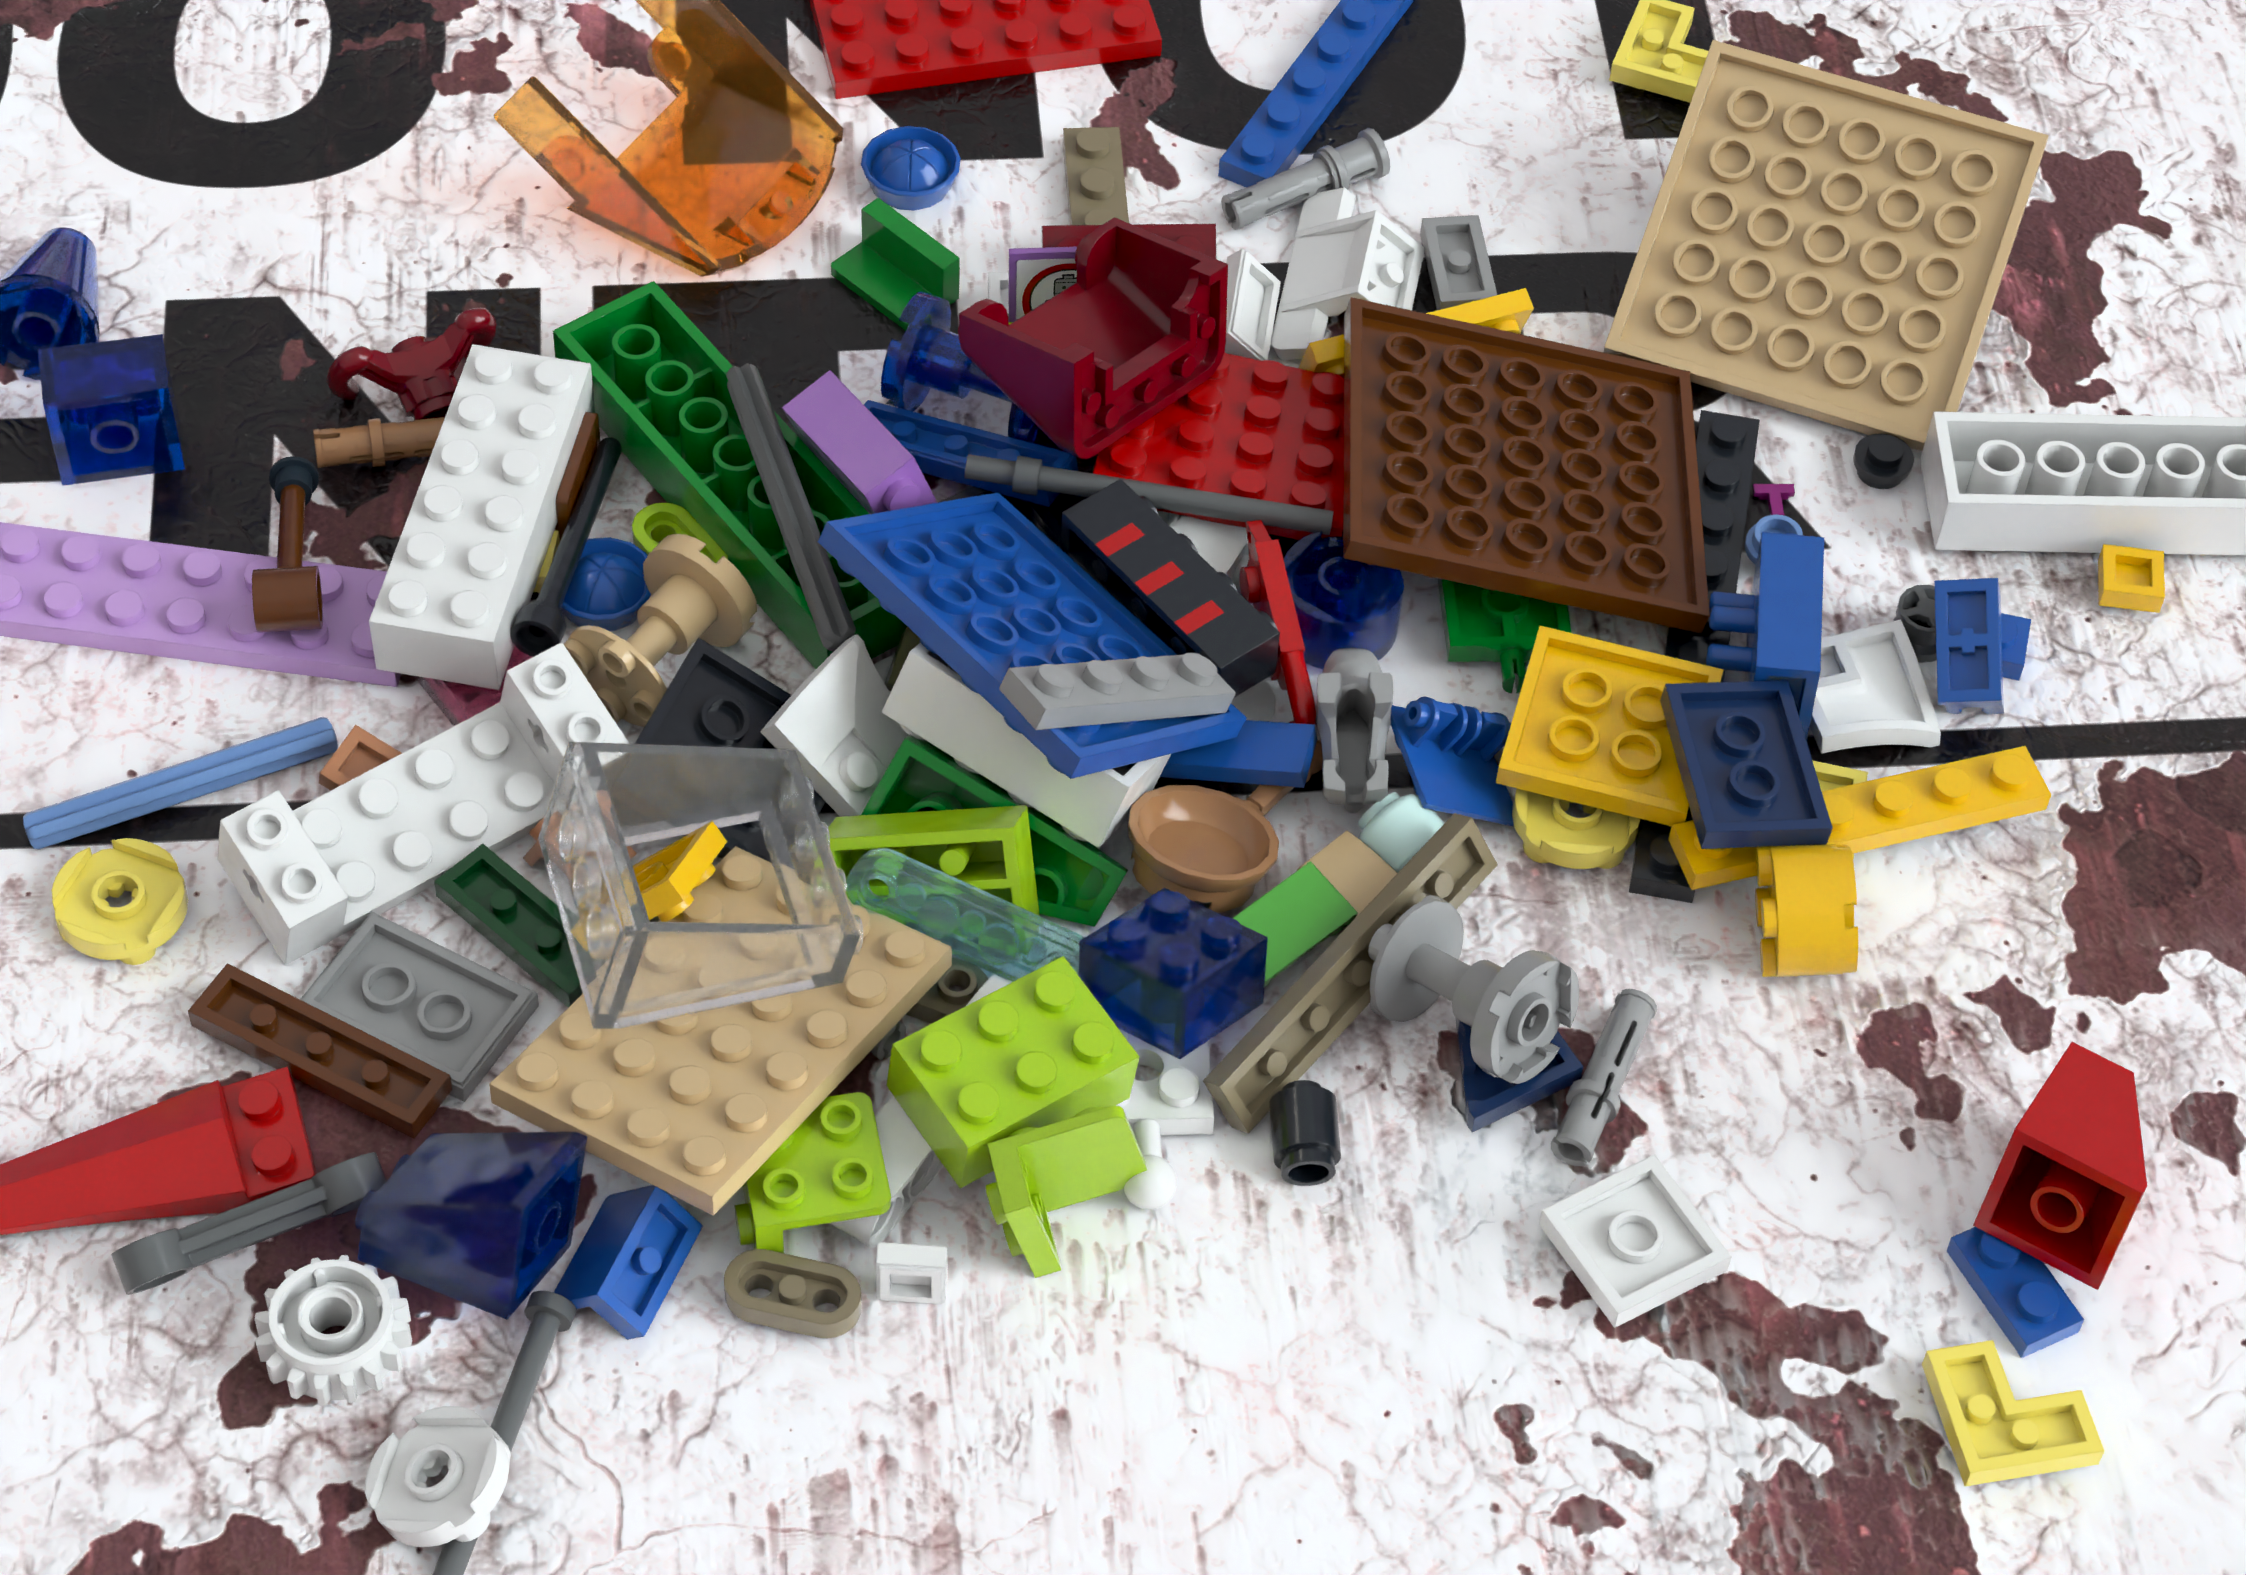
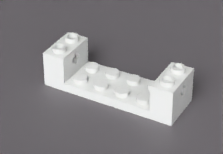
M561 642L507 670L499 703L292 811L281 792L277 790L221 819L217 860L284 965H287L360 926L371 911L380 915L434 886V881L481 844H484L495 853L528 835L536 824L554 807L557 806L566 814L581 799L588 803L608 792L607 788L628 755L631 745Z

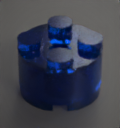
M1343 530L1342 537L1322 538L1323 531L1303 537L1288 550L1283 560L1305 646V662L1311 666L1323 669L1333 651L1343 648L1367 649L1379 661L1393 647L1398 634L1404 593V579L1401 571L1344 559Z

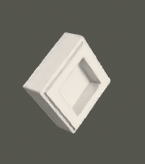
M878 1242L876 1256V1299L933 1304L945 1303L947 1246Z

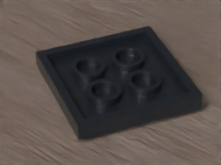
M698 638L690 649L607 788L612 793L683 836L713 821L727 840V843L717 855L720 859H723L736 846L786 870L789 869L826 802L761 733V730L791 697V694L701 638Z

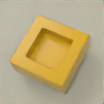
M2103 544L2098 558V606L2160 613L2165 599L2164 551Z

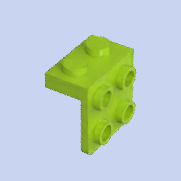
M855 1092L826 1097L742 1186L745 1203L734 1205L740 1246L753 1244L754 1249H766L784 1253L783 1230L884 1214L889 1210L891 1206V1193L872 1101L867 1094Z
M1120 1106L1090 1107L1078 1112L1073 1118L1040 1128H1021L1012 1132L1007 1138L987 1143L996 1182L987 1184L985 1187L993 1217L997 1225L1002 1224L1012 1256L1024 1254L1035 1278L1061 1270L1047 1212L1122 1190L1130 1178L1147 1171V1167L1124 1109Z

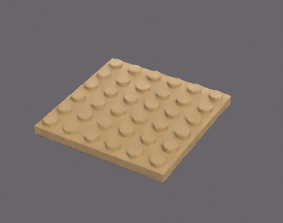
M1713 40L1608 334L1604 353L1690 371V378L1693 383L1866 435L1889 434L1900 438L1910 448L1923 451L1933 412H1958L2049 135Z

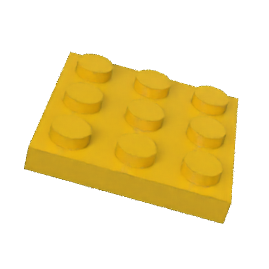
M1539 626L1498 767L1496 783L1668 826L1685 822L1689 803L1660 699L1665 684L1721 682L1724 669Z

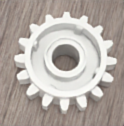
M341 1255L339 1260L321 1261L318 1257L311 1259V1264L297 1271L289 1269L284 1272L286 1279L277 1289L268 1288L264 1293L268 1311L255 1314V1323L259 1336L255 1339L260 1362H266L269 1378L273 1384L287 1380L292 1398L297 1400L302 1395L316 1398L320 1406H326L329 1400L346 1399L348 1403L356 1402L358 1395L370 1389H374L377 1392L383 1388L382 1379L388 1372H399L403 1367L400 1349L408 1348L412 1345L411 1331L408 1324L411 1321L407 1298H400L397 1280L393 1276L383 1280L378 1277L376 1263L369 1261L363 1266L349 1261L348 1255ZM332 1326L346 1327L342 1331L334 1334L321 1333L325 1329Z

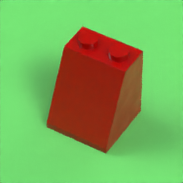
M2071 1042L2014 1129L1973 1226L2098 1290L2147 1188L2134 1072Z

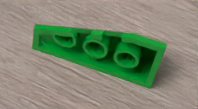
M909 735L904 738L861 815L1020 806L1021 804L1014 801L1005 789L981 774L972 773L960 767L952 756L930 742ZM1027 807L1039 914L1095 927L1129 870L1093 844L1073 838L1064 831L1061 824L1037 809Z

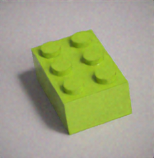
M1062 956L893 1043L886 1086L961 1189L994 1171L987 1143L1007 1138L1012 1132L1021 1128H1040L1073 1118L1078 1112L1090 1107L1116 1106L1129 1099L1139 1062V1055L1066 958Z

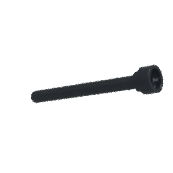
M607 437L600 441L537 600L532 601L529 605L519 610L511 629L510 637L513 644L521 652L534 657L561 643L565 634L566 623L560 609L622 453L620 442L613 437Z

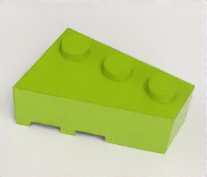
M1027 805L836 817L820 838L826 889L882 915L907 923L910 919L945 927L949 929L948 933L965 938L972 934L1009 944L1008 949L1027 954L1041 931Z

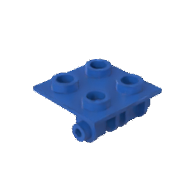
M1426 696L1420 697L1416 701H1411L1406 708L1392 705L1390 725L1395 735V742L1401 750L1414 783L1415 793L1419 796L1423 808L1450 814L1457 813L1474 819L1514 827L1512 818L1513 802L1507 787L1496 783L1498 765L1494 757L1505 746L1511 726L1508 718L1501 713L1483 711L1480 713L1474 707L1463 706L1457 703H1443Z

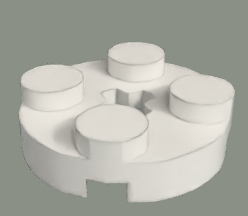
M442 1406L426 1410L413 1417L419 1426L409 1430L400 1440L392 1433L376 1451L369 1465L365 1480V1495L368 1504L375 1511L377 1520L389 1534L406 1545L432 1547L448 1543L454 1539L460 1542L472 1541L487 1529L490 1522V1511L499 1501L506 1486L511 1455L509 1447L497 1432L471 1409L460 1406ZM444 1465H447L449 1471L444 1479L438 1484L429 1487L425 1483L427 1478L439 1475Z

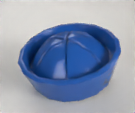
M904 126L886 130L872 138L863 150L861 166L876 197L896 209L916 211L930 208L944 199L959 173L961 158L956 146L943 134L925 127Z
M611 537L588 539L561 606V610L567 619L578 627L590 625L608 631H616L631 625L637 620L639 608L651 596L644 580L643 563L648 556L647 553L631 542Z

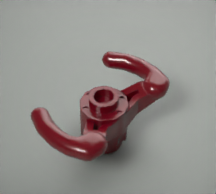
M481 307L473 308L460 313L455 318V322L449 325L442 335L432 341H426L424 336L411 337L396 344L392 348L391 353L370 350L364 346L354 347L338 355L331 364L327 374V384L335 396L351 401L359 394L358 384L351 379L358 374L396 393L406 417L411 416L414 420L445 417L458 384L454 376L455 370L463 357L467 359L472 344L486 347L491 344L496 334V320L487 309Z

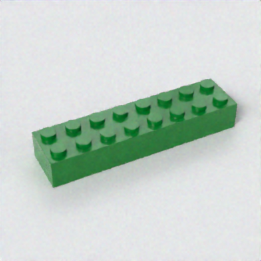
M655 281L553 330L555 358L591 364L595 413H598L599 427L608 437H613L620 442L622 453L667 503L681 506L701 525L726 553L728 560L744 576L754 593L757 604L811 665L817 669L833 651L823 647L729 394L726 374L733 366ZM774 411L820 535L827 521L868 515L869 513ZM827 551L856 627L854 634H858L864 641L870 658L873 659L897 646L901 634L907 625L897 616L882 608L878 598L858 579L844 572L839 567L838 561Z

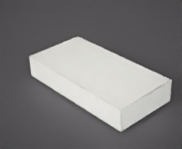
M1242 248L1228 256L1226 262L1228 264L1225 352L1261 361L1268 360L1281 281Z

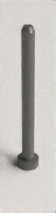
M535 1291L529 1297L524 1313L531 1321V1324L490 1426L507 1444L510 1453L557 1332L570 1329L577 1312L575 1305L570 1300L553 1292ZM478 1537L468 1542H460L454 1539L445 1543L432 1575H464Z

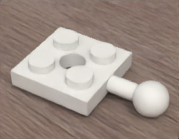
M1207 1012L1107 1013L1139 1055L1138 1066H1149L1160 1073L1159 1077L1151 1081H1138L1134 1079L1130 1098L1116 1105L1124 1109L1146 1163L1147 1171L1130 1178L1123 1189L1129 1201L1142 1209L1150 1210L1164 1206L1171 1200L1176 1191V1174L1173 1167L1162 1158L1160 1135L1213 1134V1097L1203 1082L1211 1072Z

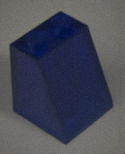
M577 1132L431 1134L412 1155L405 1154L399 1159L391 1177L378 1191L370 1190L363 1198L355 1219L356 1228L361 1230L358 1260L508 1320L571 1246L588 1136Z

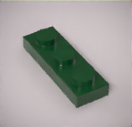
M481 844L434 881L436 897L567 1007H570L618 960L617 954L606 945L584 957L569 937L578 922L484 844Z

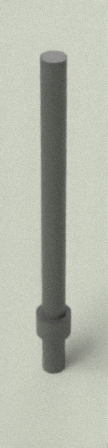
M971 454L967 456L965 479L1012 486V492L1037 496L1038 490L1088 498L1117 480L1122 479L1138 496L1147 497L1157 509L1240 522L1262 520L1266 526L1330 535L1334 511L1042 466V459L1017 456L1016 461Z

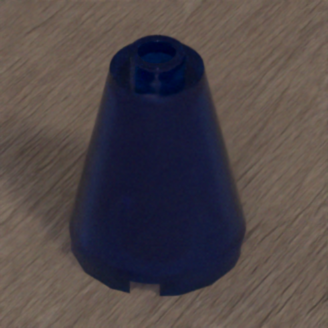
M59 227L47 231L0 278V364L5 366L6 361L24 369L22 376L34 380H60L79 373L86 366L87 361L92 357L98 346L100 330L97 251L92 241L86 235L72 228Z

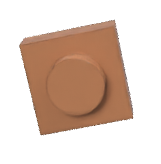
M355 725L319 773V784L331 791L402 753Z

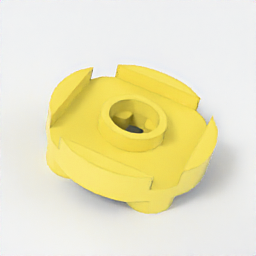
M1516 788L1512 810L1514 827L1523 840L1525 854L1535 862H1550L1572 869H1591L1596 867L1610 869L1618 866L1623 861L1626 850L1634 843L1637 837L1641 820L1639 818L1582 805L1583 812L1592 815L1577 818L1564 812L1568 811L1570 803L1574 802Z
M132 838L111 840L113 848L103 849L92 854L90 847L76 853L60 869L51 890L55 920L62 939L79 952L94 958L104 960L120 959L123 963L129 965H138L149 961L155 955L156 948L165 944L178 931L188 909V895L184 878L179 873L177 863L171 854L156 844ZM125 891L132 892V902L122 907H110L109 902L105 900L108 896L119 898Z

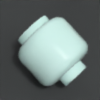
M1392 792L1381 802H1376L1360 818L1358 826L1362 831L1358 839L1377 853L1398 873L1443 826L1444 822L1434 810L1423 808L1418 795L1409 794L1400 797L1397 792Z

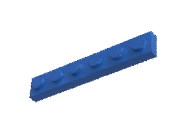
M1341 0L1220 158L1218 176L1247 188L1257 184L1259 181L1288 170L1414 0Z

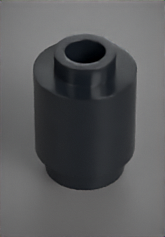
M1298 1080L1290 1082L1282 1088V1091L1273 1095L1269 1101L1274 1164L1281 1169V1176L1287 1183L1298 1186L1322 1184L1334 1177L1336 1173L1335 1165L1341 1159L1336 1096L1333 1092L1322 1088L1319 1083L1314 1081Z

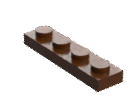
M228 963L188 1010L192 1027L275 1069L288 1066L293 1078L413 1139L416 1138L453 1090L450 1074Z

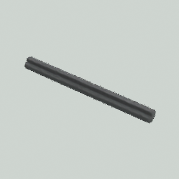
M750 363L742 367L733 366L726 374L729 394L823 647L834 652L845 640L855 635L856 627L827 550L818 543L821 536L759 370Z

